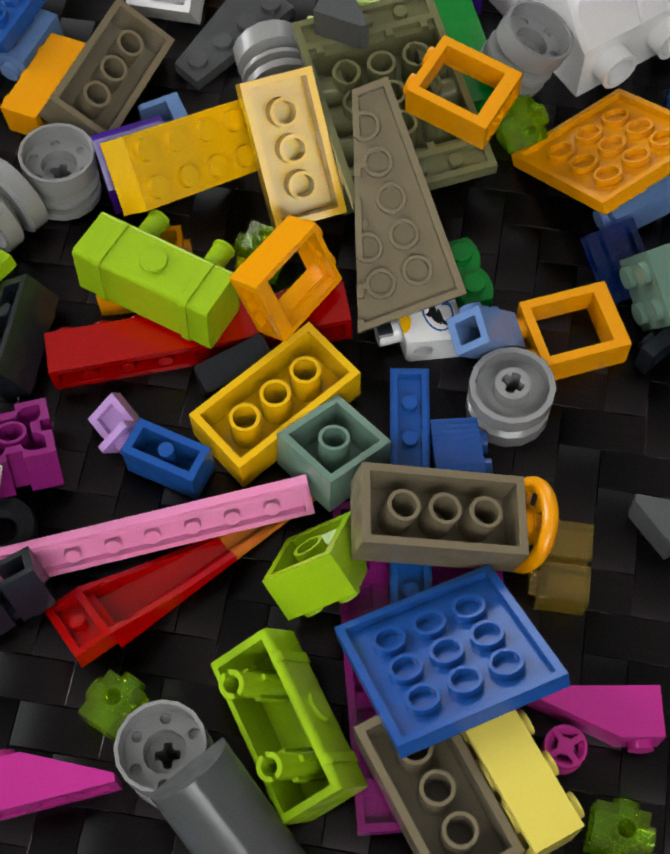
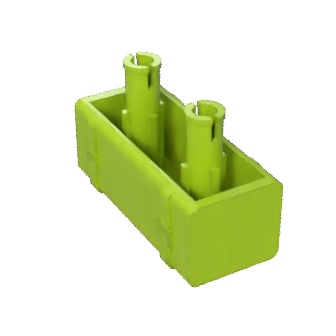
M150 210L148 216L138 228L105 212H101L72 250L80 287L97 294L99 298L105 301L116 303L180 334L182 338L188 341H195L212 349L239 310V296L229 279L234 272L225 269L229 261L235 256L234 248L228 242L216 239L207 254L202 258L160 238L170 226V220L159 210Z
M264 628L213 661L210 666L219 683V690L229 705L256 765L257 775L263 781L266 793L283 824L291 825L310 822L368 787V784L357 763L359 760L355 752L351 751L312 671L310 659L307 653L303 652L294 631Z

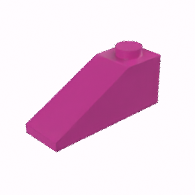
M572 685L526 705L564 724L572 725L581 732L613 747H627L628 753L642 754L653 752L654 747H657L666 738L660 685Z
M14 749L0 750V821L123 790L121 780L114 772L24 752L15 753Z

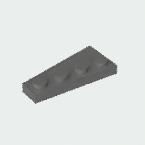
M226 0L174 63L176 73L199 91L235 63L233 47L237 38L247 28L258 22L271 19L289 21L295 16L294 6L286 0Z

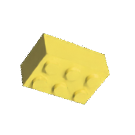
M522 709L519 711L513 710L460 733L525 850L523 854H549L570 842L583 829L585 825L581 818L585 814L581 804L571 791L565 793L556 778L559 775V769L553 757L547 750L541 752L532 738V735L535 734L534 727Z

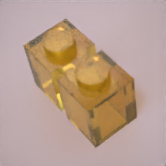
M559 520L556 539L550 554L537 570L529 573L527 594L534 595L533 609L583 616L589 604L591 567H587V562L592 560L593 524Z

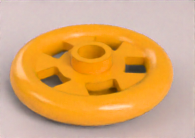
M537 476L524 478L529 546L533 544V549L530 551L529 556L513 571L518 574L530 573L543 564L552 550L558 530L559 507L557 497L550 484ZM535 493L537 495L535 505H530L532 495Z

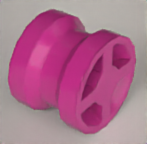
M561 724L553 727L547 733L540 751L547 750L559 769V775H567L573 773L585 760L588 752V743L584 734L578 728L572 725Z

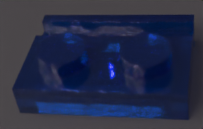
M633 217L580 238L596 281H605L615 304L631 298L629 289L623 286L620 279L619 271L621 265L619 261L646 251Z

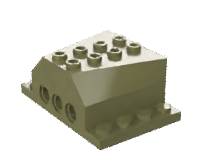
M380 0L360 5L369 24V47L365 49H359L316 35L314 33V17L292 23V32L302 59L303 67L312 65L347 209V213H343V217L355 212L352 89L387 76L389 77L429 190L497 173L498 164L489 142L481 150L405 111L406 95L403 94V88L408 77L412 73H418L422 67V61L427 50L431 46L436 47L444 35L448 36L434 0ZM444 64L426 90L478 115L463 74Z

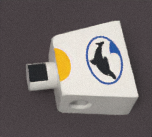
M455 299L374 328L379 347L399 342L404 358L409 362L460 357L456 355L446 319L459 314Z

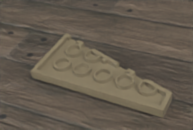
M388 76L352 89L358 334L467 294Z

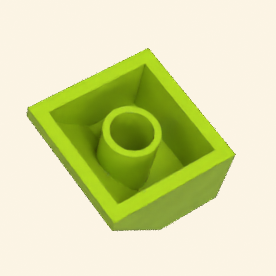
M351 511L287 538L262 582L288 621L302 615L311 617L319 613L327 605L337 601L340 604L346 603L359 594L360 586L367 573L366 561L351 560Z

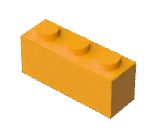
M55 33L49 35L45 43L39 47L36 56L29 66L21 73L20 79L13 89L5 96L0 106L10 130L27 135L40 126L50 124L38 114L85 46V42Z

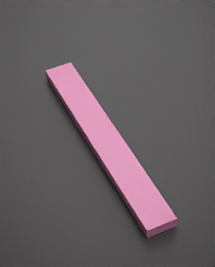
M305 474L0 547V560L28 546L49 577L314 514L315 511Z

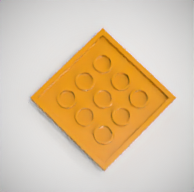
M618 88L511 154L513 165L603 215H607L670 175V110Z

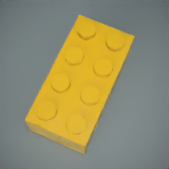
M312 65L236 84L272 228L276 229L288 215L303 220L317 221L347 213Z
M239 99L100 143L124 216L150 211L257 171Z
M308 322L292 334L286 342L279 344L189 414L193 433L203 445L211 448L212 455L244 488L277 461V433L337 394L347 403H350L361 394V372Z

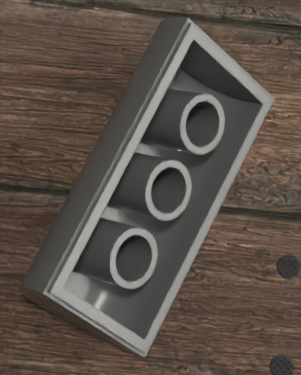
M223 737L149 795L150 799L191 854H307L287 825L283 824L277 811Z

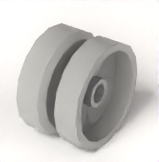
M0 158V249L5 252H11L24 241L23 230L28 232L37 231L48 222L49 214L41 198L30 183L17 169Z
M498 348L483 355L474 365L470 376L465 404L467 418L477 417L479 430H486L488 443L494 445L515 447L535 440L546 427L556 392L554 373L544 359L532 351L522 348Z

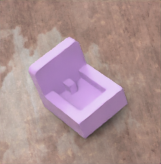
M111 392L88 418L89 422L104 439L98 446L102 453H121L122 447L140 417L121 393Z

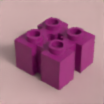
M46 398L14 404L15 411L0 414V465L3 466L0 499L17 495L16 488L31 485L32 490L36 491L65 484Z

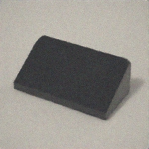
M257 334L194 367V373L202 396L205 395L206 397L222 389L271 351L262 334Z

